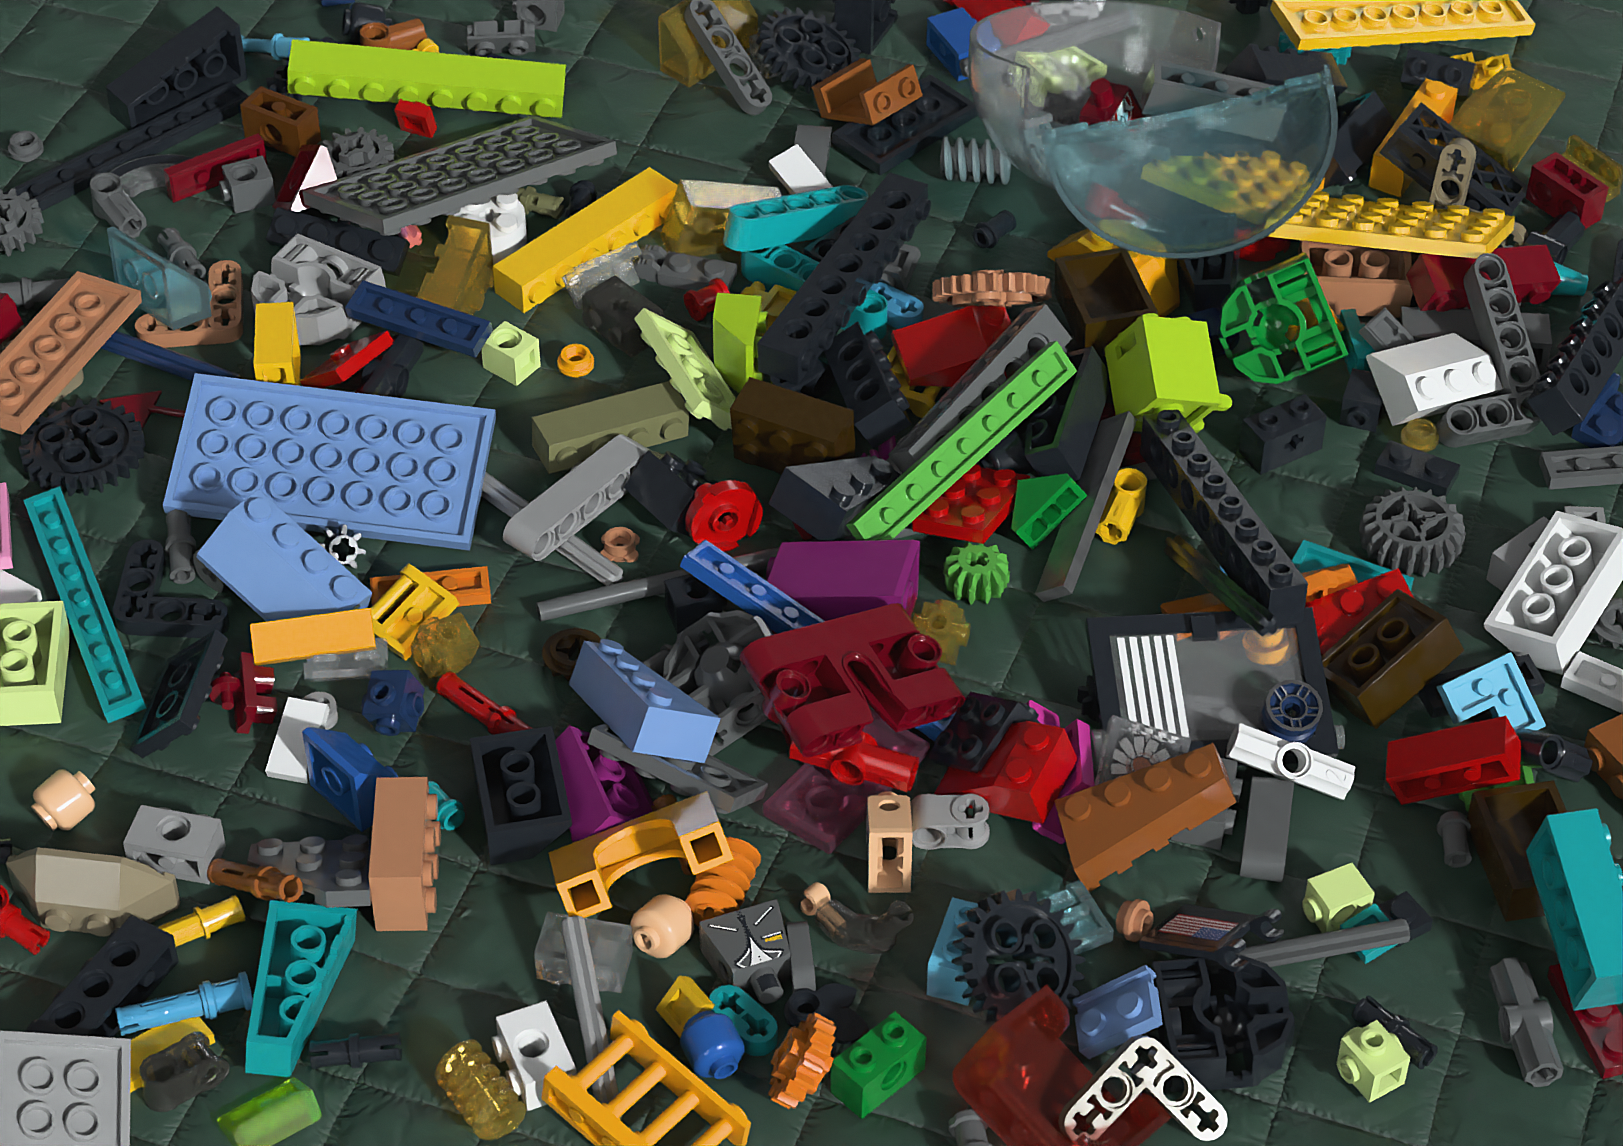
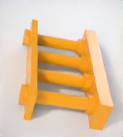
M619 1010L612 1015L609 1037L613 1041L576 1075H567L556 1065L543 1079L541 1099L595 1146H653L692 1109L712 1126L691 1146H717L725 1138L735 1146H745L747 1144L751 1122L748 1120L745 1112L738 1105L725 1101L652 1039L646 1028L635 1019L630 1020ZM626 1053L645 1068L638 1077L608 1104L598 1102L587 1092V1088ZM660 1081L678 1098L642 1132H633L620 1121V1117Z

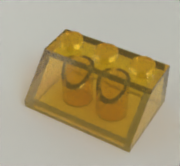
M683 0L658 16L660 71L690 88L716 69L685 22L684 11L692 0ZM712 0L744 50L756 44L755 41L758 37V15L749 0ZM696 11V13H697L698 15H702V14H703V15L706 17V15H705L703 12H702V13H698V12ZM711 36L712 42L717 47L726 48V43L721 37Z

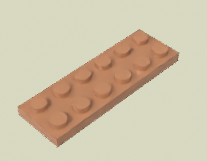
M77 271L0 354V428L23 435L141 304V291Z

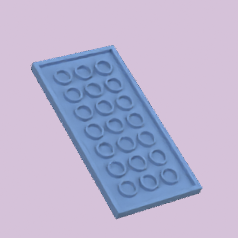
M195 373L167 485L163 509L165 513L178 509L187 512V515L192 517L224 520L233 508L259 489L306 531L324 533L323 529L327 528L335 533L338 532L340 524L347 525L348 536L354 532H359L363 538L470 551L496 421L495 409Z

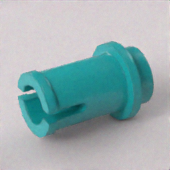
M429 781V793L437 794L438 816L434 821H440L441 829H456L465 818L463 805L459 800L451 799L436 782Z

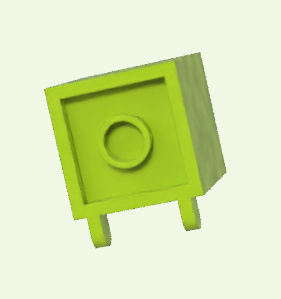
M1155 313L1143 314L1104 348L1115 414L1119 415L1129 411L1137 419L1133 431L1142 432L1143 415L1155 414L1163 410L1178 409L1193 430L1198 433L1204 428V421L1202 419L1213 410L1226 411L1232 406V399L1228 395L1220 394L1207 322L1194 321L1189 317L1165 318L1159 317Z

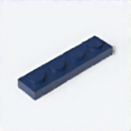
M362 280L345 307L349 317L474 358L477 357L493 331L491 321Z

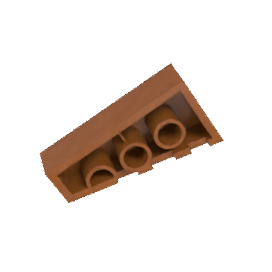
M1214 743L1054 800L1073 869L1087 893L1101 886L1099 881L1113 872L1117 871L1118 874H1121L1132 867L1131 861L1149 850L1154 849L1156 852L1170 844L1168 840L1185 828L1191 831L1236 803L1226 768Z

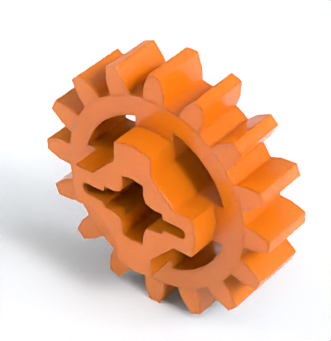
M815 1012L814 1014H808L806 1021L802 1020L798 1028L792 1027L788 1030L786 1038L780 1047L776 1049L771 1060L774 1069L771 1074L773 1077L769 1083L772 1085L768 1092V1095L771 1096L770 1100L787 1109H795L799 1101H804L806 1093L812 1095L816 1092L818 1084L824 1075L829 1072L834 1060L830 1055L833 1048L831 1045L835 1041V1037L832 1035L836 1030L833 1021Z

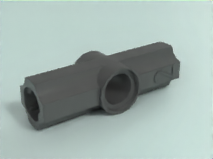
M1518 957L1502 959L1497 965L1491 966L1489 971V979L1499 1006L1498 1023L1501 1037L1506 1044H1512L1524 1082L1531 1083L1533 1087L1549 1086L1551 1082L1562 1077L1564 1070L1552 1037L1553 1018L1550 1006L1546 1000H1539L1527 963L1519 961Z

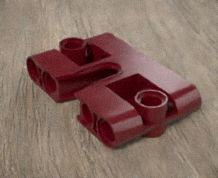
M899 603L763 637L747 645L739 656L740 661L765 697L762 703L764 714L771 721L784 726L802 756L806 758L861 743L863 740L861 732L865 725L871 724L874 721L868 703L895 732H900L947 718L956 713L957 708L962 707L966 700L947 670L939 668L937 665L942 656L940 644L932 637L921 634L908 613Z

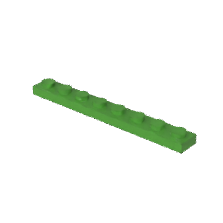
M1058 341L1048 342L849 521L846 526L857 541L894 539L1072 377L1077 370Z

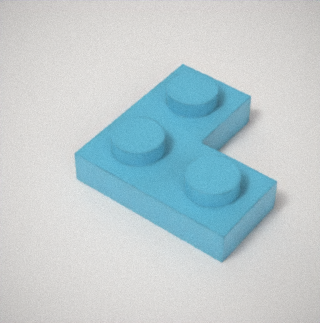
M1512 652L1501 655L1436 687L1453 724L1460 723L1489 709L1493 718L1507 716L1515 732L1522 728L1537 731L1546 726Z

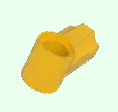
M1125 468L1118 471L1095 532L1101 536L1103 542L1117 545L1118 542L1126 541L1136 518L1144 512L1147 478L1141 471L1133 468Z

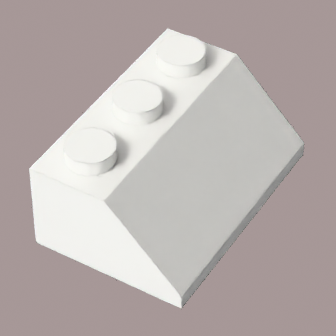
M1455 333L1371 353L1366 356L1392 426L1447 412L1452 405L1487 398L1503 389L1490 354Z

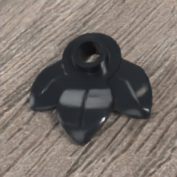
M831 983L824 985L817 991L801 989L793 993L785 1003L784 1017L791 1027L798 1028L802 1020L806 1021L808 1014H802V1012H810L811 1014L816 1012L834 1022L833 1025L836 1026V1030L832 1035L835 1037V1041L831 1045L833 1047L830 1054L831 1057H834L836 1053L837 1043H854L869 1032V1027L863 1018L849 1008L854 1002L857 990L851 986Z

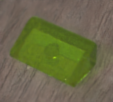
M293 1077L222 1115L217 1119V1122L233 1146H272L320 1120L322 1113L312 1089L296 1077Z

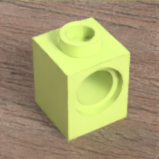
M504 321L492 331L482 347L483 368L515 386L519 385L541 366L539 339Z
M1349 863L1308 879L1305 899L1302 902L1303 910L1308 920L1316 923L1322 933L1340 930V924L1372 905L1374 892L1354 864Z

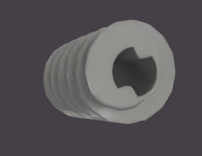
M943 137L940 174L944 170L947 181H952L956 171H958L962 182H965L970 172H972L976 183H979L983 174L986 173L988 183L993 184L997 175L1000 174L1002 184H1008L1011 175L1012 145L1009 150H1006L1003 140H999L996 148L992 149L989 139H985L980 149L977 146L976 139L971 138L968 147L965 148L962 138L958 137L954 147H950L948 137Z

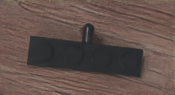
M279 207L276 208L265 239L271 245L284 247L298 233L381 267L382 273L398 277L400 276L410 246L407 239L392 235H380L379 232L360 228L359 224L340 220L339 217L337 222L299 212H291Z

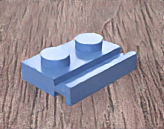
M1147 965L1141 966L1073 999V1005L1077 1007L1078 1014L1075 1015L1079 1052L1088 1059H1091L1123 1044L1132 1036L1142 1035L1163 1025L1158 988L1154 986L1153 982L1156 974Z

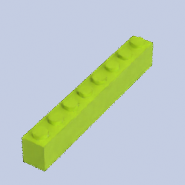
M292 39L288 64V93L398 103L400 99L410 102L418 101L427 106L562 118L566 65Z

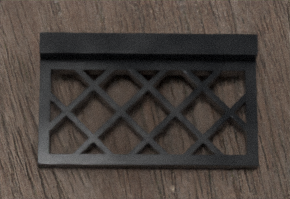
M1421 102L1379 153L1431 193L1442 150L1448 141L1452 139L1467 138ZM1420 118L1427 122L1431 127L1423 126ZM1429 138L1436 139L1439 146L1431 145ZM1471 142L1476 150V159L1464 206L1483 212L1484 209H1501L1505 211V215L1511 216L1515 208L1525 197L1528 186ZM1458 149L1453 152L1456 159L1451 170H1457L1458 163L1456 160L1464 159L1461 157V151ZM1476 163L1480 164L1486 171L1479 170ZM1445 180L1442 182V189L1446 194L1450 196L1459 194V187L1454 181ZM1484 181L1491 182L1493 189L1486 188ZM1504 185L1509 187L1515 193L1506 192Z

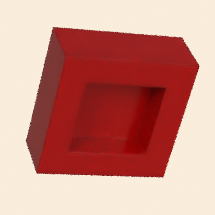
M400 99L394 110L401 130L432 138L437 130V125L431 107L418 101L410 102Z

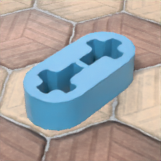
M882 282L873 284L870 288L884 296L888 302V325L900 329L923 321L924 305L918 298Z

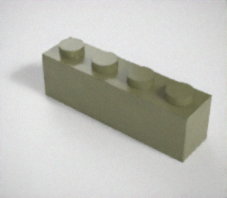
M670 381L532 417V446L550 474L572 468L578 462L585 461L619 434H623L645 447L687 437L689 411L684 405L686 402L680 393L671 385Z

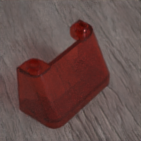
M1047 985L993 1024L953 1070V1082L956 1090L1007 1146H1142L1172 1118L1154 1098L1141 1092L1098 1139L1093 1140L1083 1133L1075 1141H1072L1063 1135L1058 1122L1060 1113L1064 1106L1092 1078L1093 1074L1059 1039L1069 1025L1070 1016L1065 1004ZM1102 1085L1101 1093L1103 1098L1107 1102L1116 1101L1113 1095ZM1090 1096L1087 1102L1094 1107L1086 1115L1077 1112L1073 1116L1076 1122L1073 1131L1080 1129L1086 1132L1090 1127L1086 1122L1087 1117L1094 1110L1101 1112L1103 1115L1106 1109L1096 1104Z

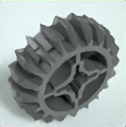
M1400 486L1396 493L1386 489L1382 496L1374 495L1370 504H1366L1359 525L1361 548L1366 549L1368 559H1377L1379 566H1389L1391 570L1399 568L1400 571L1406 572L1408 576L1412 573H1419L1423 578H1425L1429 571L1439 575L1443 567L1450 568L1454 560L1458 559L1459 554H1461L1466 535L1463 515L1457 513L1456 504H1447L1445 496H1433L1431 489L1426 493L1420 492L1416 486L1412 491H1406Z

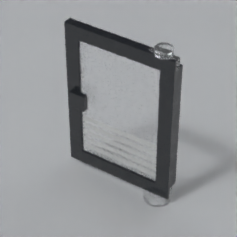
M1313 607L1305 608L1303 622L1276 627L1277 631L1273 635L1268 632L1264 636L1259 635L1232 611L1086 618L1085 627L1100 729H1090L1093 770H1108L1106 764L1115 763L1108 756L1111 753L1112 747L1120 751L1116 740H1119L1123 735L1128 738L1131 744L1132 735L1136 736V734H1143L1145 743L1150 737L1157 740V742L1160 741L1158 750L1167 747L1170 755H1172L1171 758L1214 743L1220 758L1230 759L1225 757L1226 747L1237 723L1265 732L1261 725L1260 717L1269 691L1277 683L1285 680H1299L1309 684L1318 692L1322 700L1323 712L1314 735L1302 744L1310 750L1332 758L1337 757L1339 749H1344V728L1342 725H1334ZM1291 710L1290 713L1286 714L1290 717H1295L1296 711ZM1286 751L1283 755L1282 763H1298V758L1295 753ZM1238 762V765H1237V766H1248V765Z

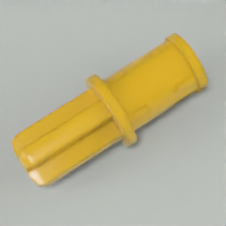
M233 895L228 899L200 909L198 906L194 907V913L163 924L158 928L172 934L177 947L202 936L207 940L210 938V933L245 921V914L238 897Z

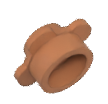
M614 527L601 537L604 549L600 553L610 561L632 563L638 559L639 554L636 551V545L640 543V538L630 529Z

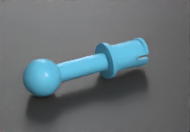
M281 33L274 34L272 40L247 39L241 35L244 52L271 53L275 60H282L284 57L290 56L292 39L310 41L308 37H284Z

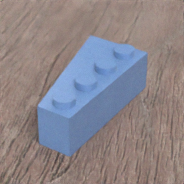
M601 639L600 643L584 641L569 685L630 750L636 753L705 763L721 718L623 650L624 647L621 644L608 639Z

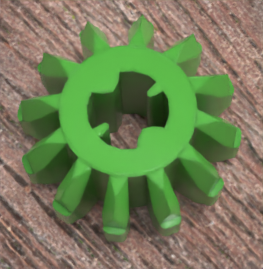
M968 541L965 542L963 548L953 547L950 556L946 557V562H944L943 574H945L947 591L954 592L956 600L967 598L970 605L975 600H981L987 605L991 597L1001 598L1004 589L1007 588V583L1010 581L1007 554L1000 553L997 545L986 547L980 543L972 545Z

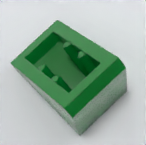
M1067 473L1018 480L1011 529L1034 550L1088 495Z

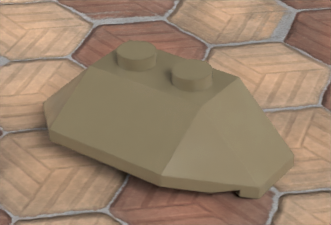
M38 847L25 851L18 856H9L6 862L14 892L42 928L58 932L74 931L91 933L101 937L110 936L112 931L120 928L131 915L151 924L178 909L181 902L175 875L168 872L159 873L148 865L121 856Z

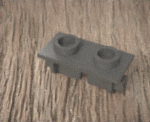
M527 19L504 20V32H498L497 21H474V25H467L469 54L487 57L491 52L494 54L510 53L512 55L536 52L534 22L528 23Z

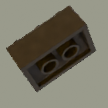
M1397 589L1321 657L1327 688L1354 716L1377 729L1465 650L1445 616Z

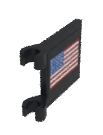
M1184 904L1139 940L1140 948L1215 960L1227 970L1239 972L1249 964L1247 959L1242 960L1235 954L1242 952L1246 948V942L1240 938L1247 932L1252 931L1265 941L1274 942L1284 935V930H1277L1270 923L1279 921L1282 918V914L1277 909H1269L1259 915Z

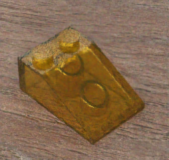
M1506 65L1463 103L1449 124L1512 173L1566 97V93Z

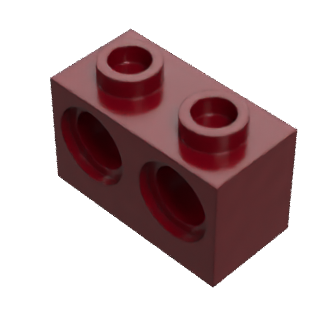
M1554 152L1532 165L1525 198L1554 218L1559 214H1566L1568 211L1578 215L1586 229L1602 219L1609 187L1558 152Z

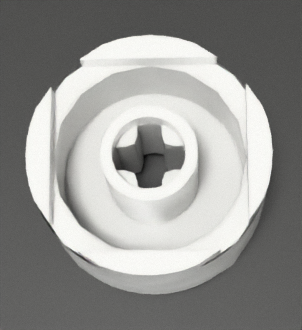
M516 193L491 197L490 201L486 204L464 206L459 213L454 214L457 254L462 261L463 257L470 261L473 268L493 271V265L527 244L525 209L518 200Z

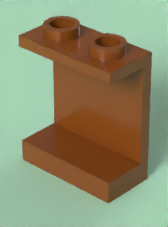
M860 58L812 86L822 118L875 125L923 96L914 64H908L877 82L871 61L866 58Z

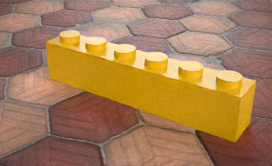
M648 167L493 265L495 293L521 312H527L679 214V186L651 167Z

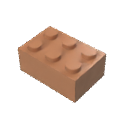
M1300 240L1298 255L1305 252L1309 257L1326 301L1336 315H1340L1341 310L1355 309L1358 316H1376L1386 308L1394 317H1400L1401 306L1410 307L1413 291L1406 274L1412 267L1411 252Z
M428 777L376 778L368 877L376 931L428 930L429 913H436V887L430 886H433V879H438L439 876L438 854L432 853H435L436 846L441 844L440 821H433L438 816L437 794L429 793Z

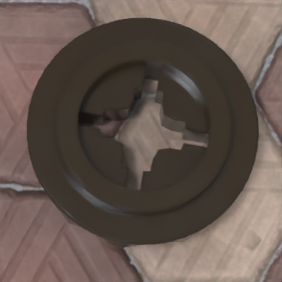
M581 628L565 629L553 634L545 642L542 649L544 667L550 668L553 677L562 674L569 681L578 659L577 657L576 660L570 661L569 657L573 655L576 648H579L580 653L584 641L600 643L601 637L592 631Z

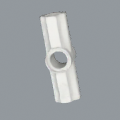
M1237 723L1226 747L1225 757L1270 773L1277 779L1294 781L1296 784L1339 800L1345 799L1355 777V766L1310 750L1302 743L1289 742L1241 723ZM1286 751L1295 753L1298 758V767L1293 773L1287 771L1282 763L1283 755Z

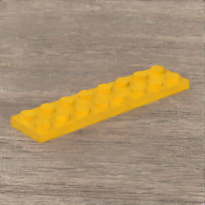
M1273 0L1270 11L1295 48L1305 51L1324 48L1339 49L1341 47L1354 46L1369 47L1371 45L1385 44L1399 45L1401 43L1531 35L1535 27V23L1518 0Z

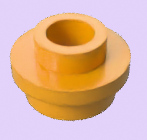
M570 344L562 349L558 357V369L564 375L581 377L593 370L594 357L586 346Z

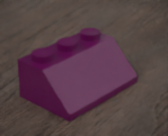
M569 725L555 742L572 818V826L569 828L572 834V842H577L653 812L651 806L654 805L640 774L634 770L635 766L623 760L614 761L602 756L599 753V748L587 743L590 733Z

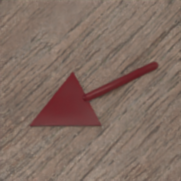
M161 390L99 400V403L102 405L110 400L113 409L123 405L126 414L134 413L135 420L140 421L142 430L151 413L184 418L186 412L185 410L155 406L162 394Z

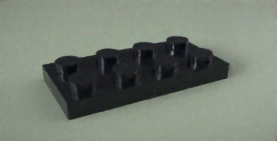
M929 74L919 80L923 94L922 97L875 125L849 122L832 133V144L878 175H882L977 117L978 105Z

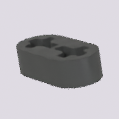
M808 921L786 922L785 932L791 956L790 979L792 994L801 989L815 991V972Z

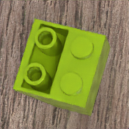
M717 293L713 313L714 366L723 380L736 392L740 393L749 377L761 381L764 379V373L758 371L757 343L763 337L762 333L765 334L767 331L768 311H762L761 296Z

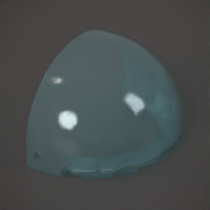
M1329 64L1323 65V70L1319 73L1287 79L1284 81V85L1271 86L1253 92L1249 96L1229 99L1201 107L1122 122V120L1100 122L1088 126L1087 122L1054 129L1047 128L1045 124H1041L1039 128L1050 178L1058 195L1079 222L1103 240L1121 249L1159 259L1192 260L1215 257L1252 245L1284 226L1306 205L1320 186L1331 163L1337 139L1338 113Z

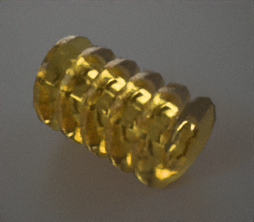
M470 1039L460 1042L442 1057L436 1068V1081L445 1089V1094L454 1102L456 1109L463 1114L464 1120L472 1126L473 1132L480 1139H498L509 1134L520 1125L526 1114V1105L522 1101L518 1102V1094L513 1089H509V1082L503 1076H500L498 1067L491 1064L489 1055L482 1052L480 1043Z

